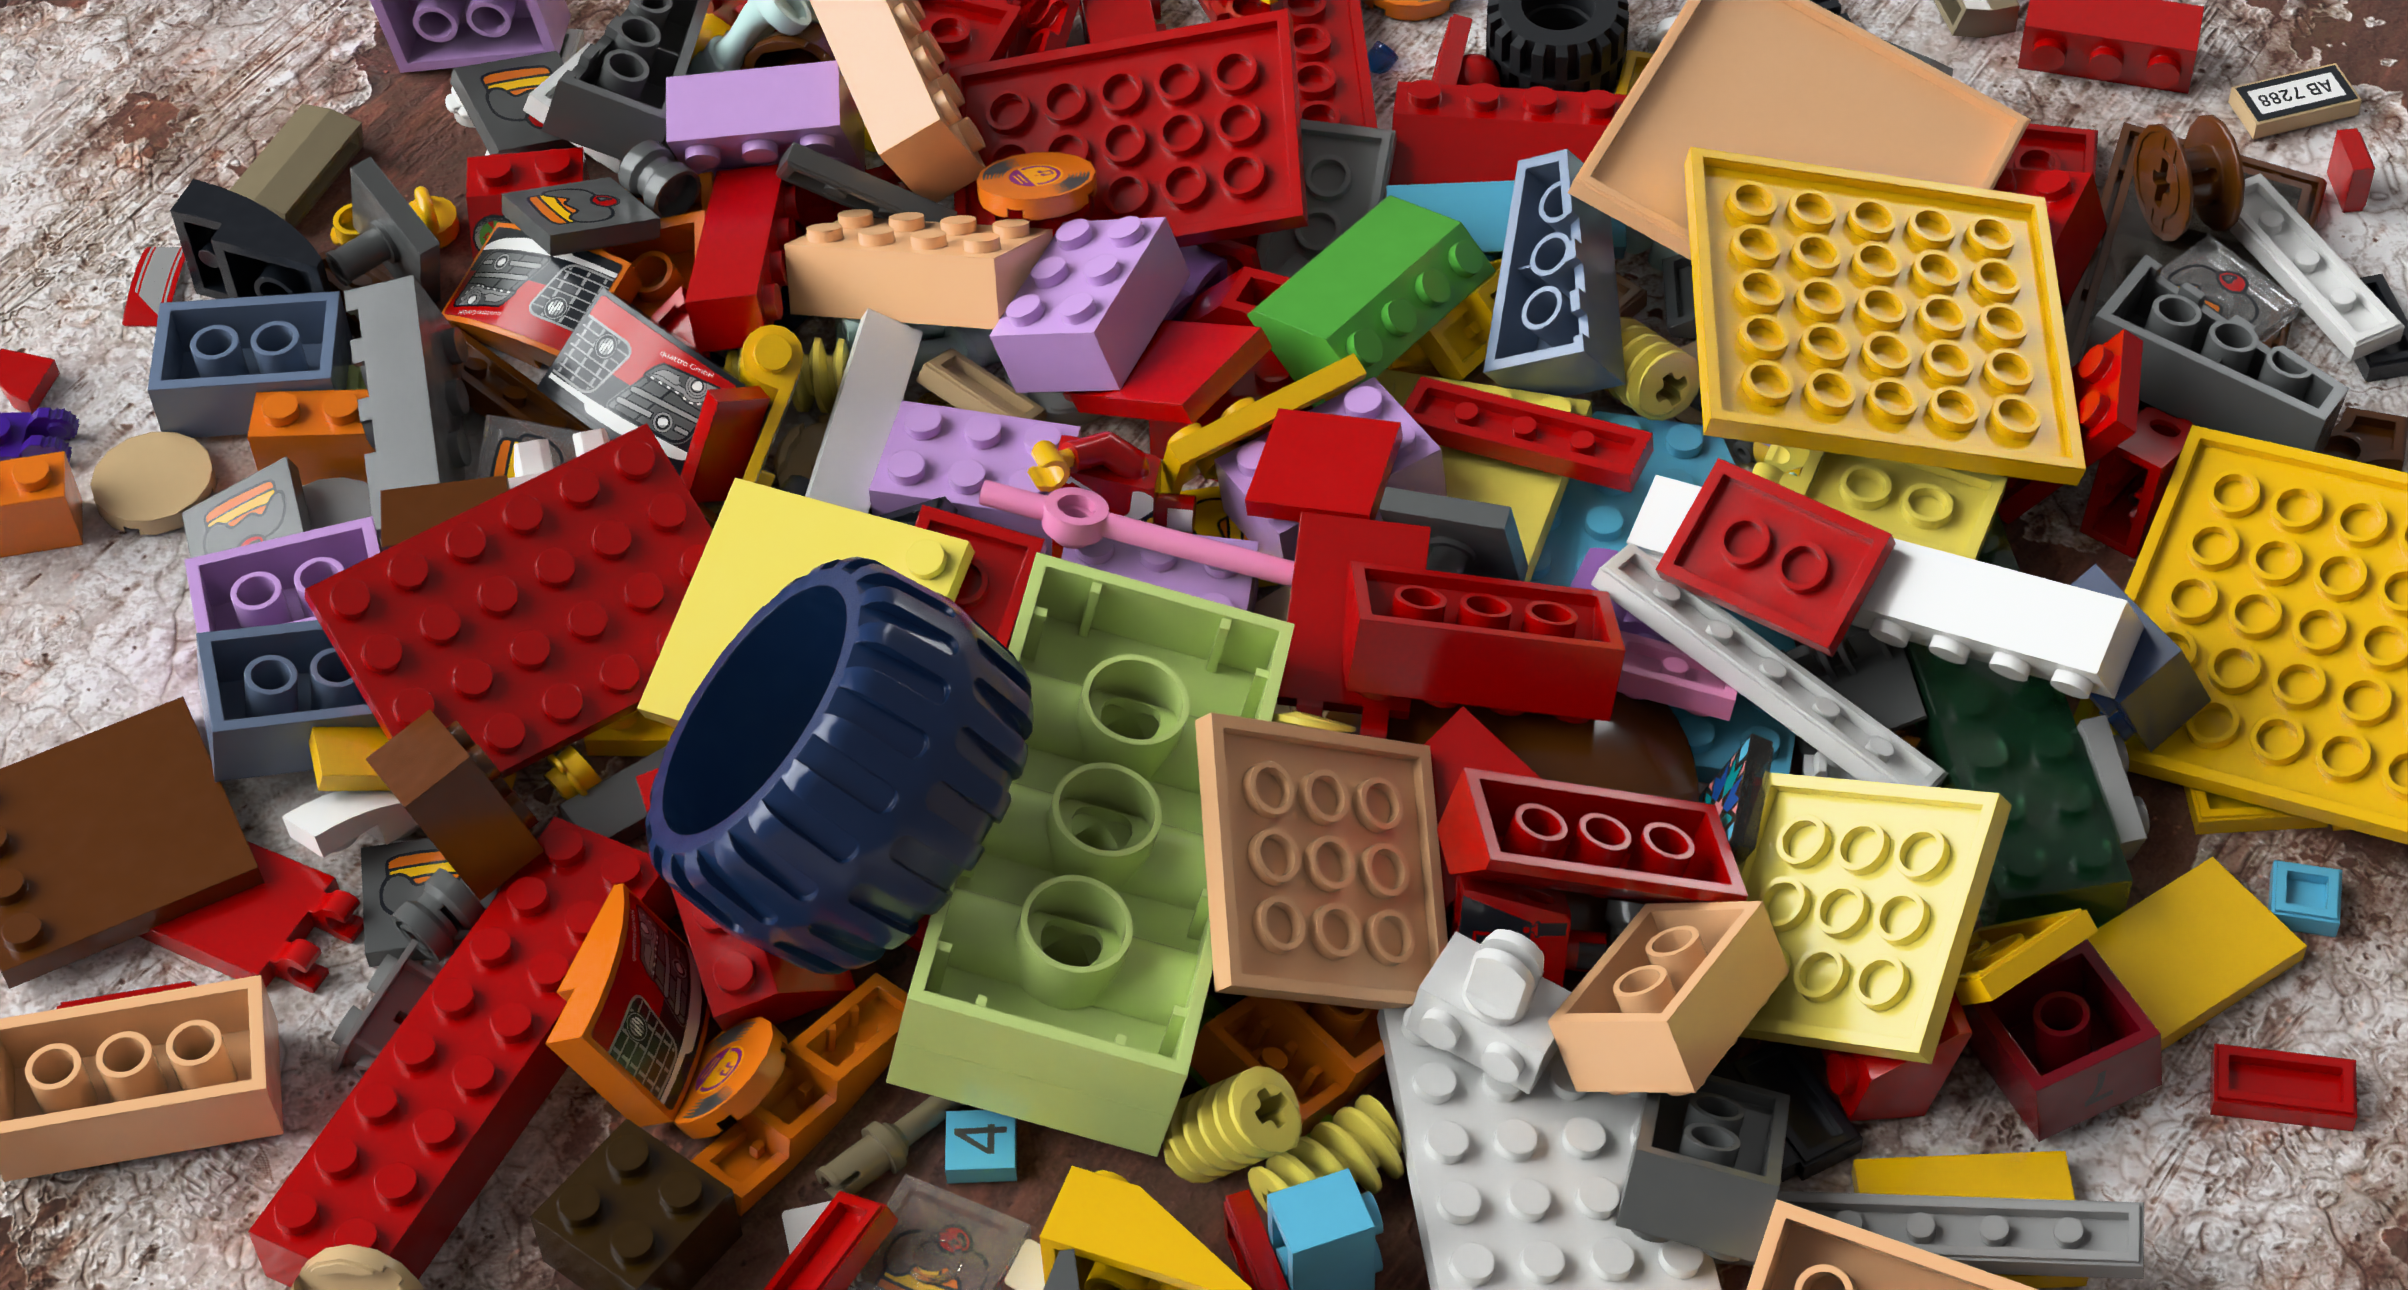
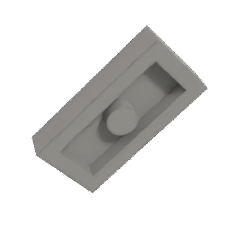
M2106 715L2080 720L2068 740L2067 746L2106 865L2132 860L2147 839L2146 835L2149 833L2150 822L2143 799L2140 796H2133L2126 776L2129 770V757L2126 745L2120 735L2112 734Z

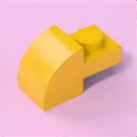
M1500 268L1417 341L1442 378L1461 381L1486 359Z

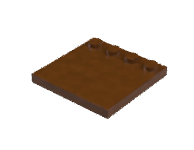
M183 696L0 769V971L9 989L147 933L151 928L264 883L221 781L215 782L210 756Z

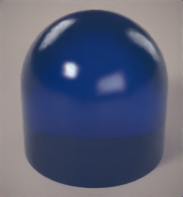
M1376 41L1367 53L1370 71L1376 74L1388 72L1399 59L1398 55L1391 48L1380 41Z

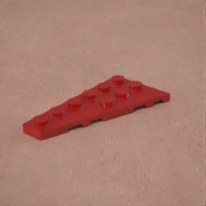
M1198 0L1211 22L1288 8L1293 19L1300 119L1378 128L1360 0H1278V2L1271 5L1260 0Z

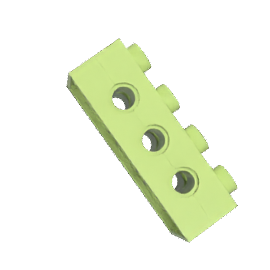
M1036 552L1008 648L1016 660L1021 663L1031 683L1034 723L1031 735L1025 740L1028 745L1027 761L1020 778L1013 780L1008 791L1011 795V803L1000 824L993 823L981 844L985 848L984 853L971 871L964 869L950 888L952 891L951 898L936 914L930 917L906 999L886 1083L1151 1156H1158L1188 1076L1213 971L1195 720L1212 712L1272 722L1295 624Z

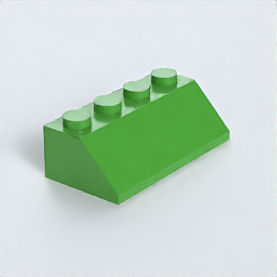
M1390 195L1250 311L1247 317L1255 327H1262L1272 345L1271 350L1295 382L1354 353L1367 372L1365 379L1353 386L1355 387L1372 377L1376 378L1496 270L1462 222ZM1322 399L1312 404V406L1315 408L1326 401Z

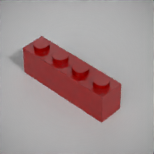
M779 164L716 171L685 299V306L697 348L701 352L743 348V344L751 332L762 326L774 325L775 320L782 319L783 302L781 289L782 286H788L784 244L797 239L795 222L803 219L804 207L800 187L790 185L789 182L775 175Z

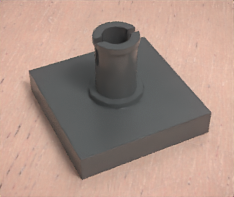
M371 157L366 158L350 168L353 227L360 235L337 249L328 251L325 254L327 256L326 261L332 273L344 286L350 285L353 280L383 263L395 279L414 275L432 301L436 303L440 300V242Z
M1391 487L1385 488L1379 508L1383 521L1431 527L1426 570L1525 581L1528 563L1511 507Z

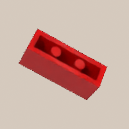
M2030 0L2018 68L2188 94L2197 55L2204 6L2164 0Z

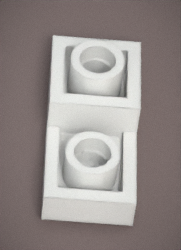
M335 791L305 803L282 816L290 838L322 858L331 853L347 849L354 844L358 836L365 832L388 845L394 840L410 836L419 828V825L391 791Z

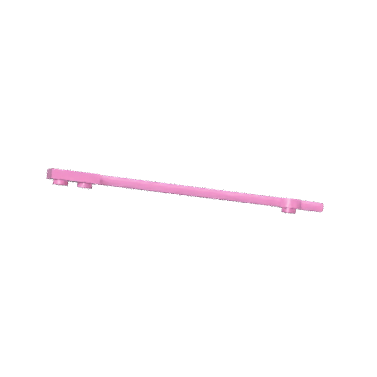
M985 480L979 496L980 505L1042 521L1044 532L1059 545L1066 548H1084L1099 542L1104 537L1284 586H1292L1295 561L1110 513L1105 499L1087 489L1065 487L1054 490L1046 496L990 480ZM1620 631L1626 652L1618 683V692L1633 699H1648L1685 709L1687 712L1697 716H1711L1730 721L1737 697L1735 689L1673 644Z

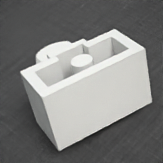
M1497 929L1479 944L1456 931L1419 986L1406 1029L1421 1036L1433 1047L1447 1050L1481 1068L1493 1079L1502 1083H1509L1530 1094L1558 1049L1548 1020L1572 992L1542 977L1544 973V954L1533 941L1524 935L1512 930Z

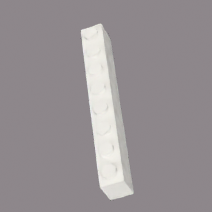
M1656 475L1626 543L1634 544L1653 559L1660 562L1702 487ZM1895 538L1896 544L1851 625L1869 629V633L1873 637L1892 646L1904 648L1907 646L1908 641L1929 646L1928 649L1931 653L1952 663L1966 664L1968 658L1989 663L1990 669L2006 678L2024 682L2027 681L2029 675L2049 680L2051 686L2058 691L2080 699H2088L2091 692L2115 699L2144 628L2143 623L2127 600Z

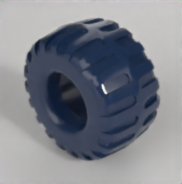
M856 556L821 564L813 568L808 575L796 578L787 584L769 603L762 606L751 617L742 630L723 650L691 697L667 743L662 762L651 787L650 809L646 815L645 823L650 861L660 877L673 889L711 918L724 931L739 940L815 973L834 975L869 965L879 960L886 949H894L909 940L919 928L918 921L925 914H936L952 896L951 886L964 869L971 871L984 853L985 848L981 844L993 823L1000 824L1011 803V795L1008 792L1012 781L1019 779L1022 775L1028 757V745L1025 740L1031 735L1034 723L1030 679L1013 653L950 598L917 583L873 559Z

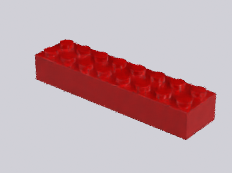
M554 816L537 839L545 851L506 881L248 1231L266 1277L292 1287L301 1269L309 1259L325 1248L352 1244L381 1251L401 1262L418 1280L569 1067L545 1044L567 1004V1001L557 991L613 886L623 883L667 926L677 913L678 907L671 886L660 877L652 865L648 853Z

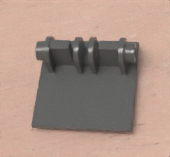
M1851 625L1833 657L1810 648L1805 644L1786 652L1784 649L1780 650L1892 732L1928 718L1905 647L1901 648L1886 644L1873 637L1869 633V629ZM1796 735L1802 759L1804 754L1815 755L1818 752L1817 749Z

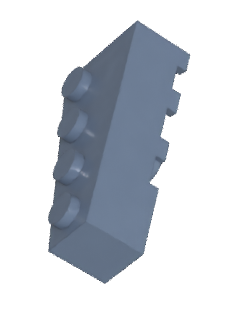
M1568 149L1518 161L1483 371L1501 387L1563 397L1626 385L1611 217L1568 194L1573 180L1584 164Z

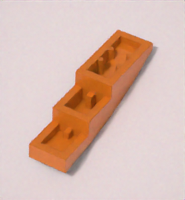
M878 973L873 974L785 1047V1055L787 1056L784 1064L785 1067L771 1092L750 1114L739 1119L737 1123L691 1160L692 1163L733 1190L738 1215L742 1216L790 1173L838 1124L890 1064L908 996L907 992Z

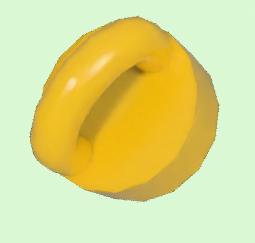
M424 186L416 187L414 190L415 200L411 201L409 205L440 242V248L449 245L456 239L460 231V223L455 206L444 197L430 196L428 189Z

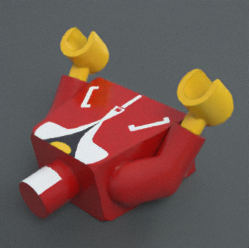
M1110 431L1082 438L1062 435L1058 449L1054 443L1046 440L1039 441L1034 445L1031 455L1038 466L1030 467L1027 473L1035 486L1042 492H1051L1065 487L1087 489L1105 499L1110 513L1182 532L1193 533L1197 498L1195 495L1161 493V460L1156 455L1144 453ZM1052 539V557L1061 559L1063 546Z

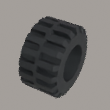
M1488 0L1486 57L1492 60L1500 71V87L1529 89L1531 87L1544 86L1555 91H1612L1616 87V80L1620 78L1626 59L1629 26L1628 1Z

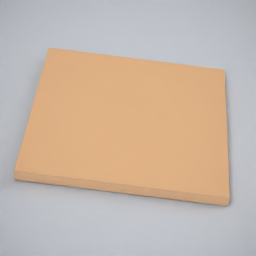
M1688 0L1576 175L1568 194L1691 260L1684 167L1690 147L1993 190L2031 119L1810 0Z

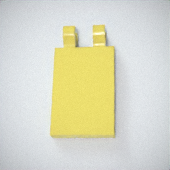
M1772 444L1764 458V462H1756L1752 471L1756 475L1892 534L1895 539L1978 560L2003 498L2008 479L2000 475ZM1803 467L1799 476L1786 473L1796 468Z

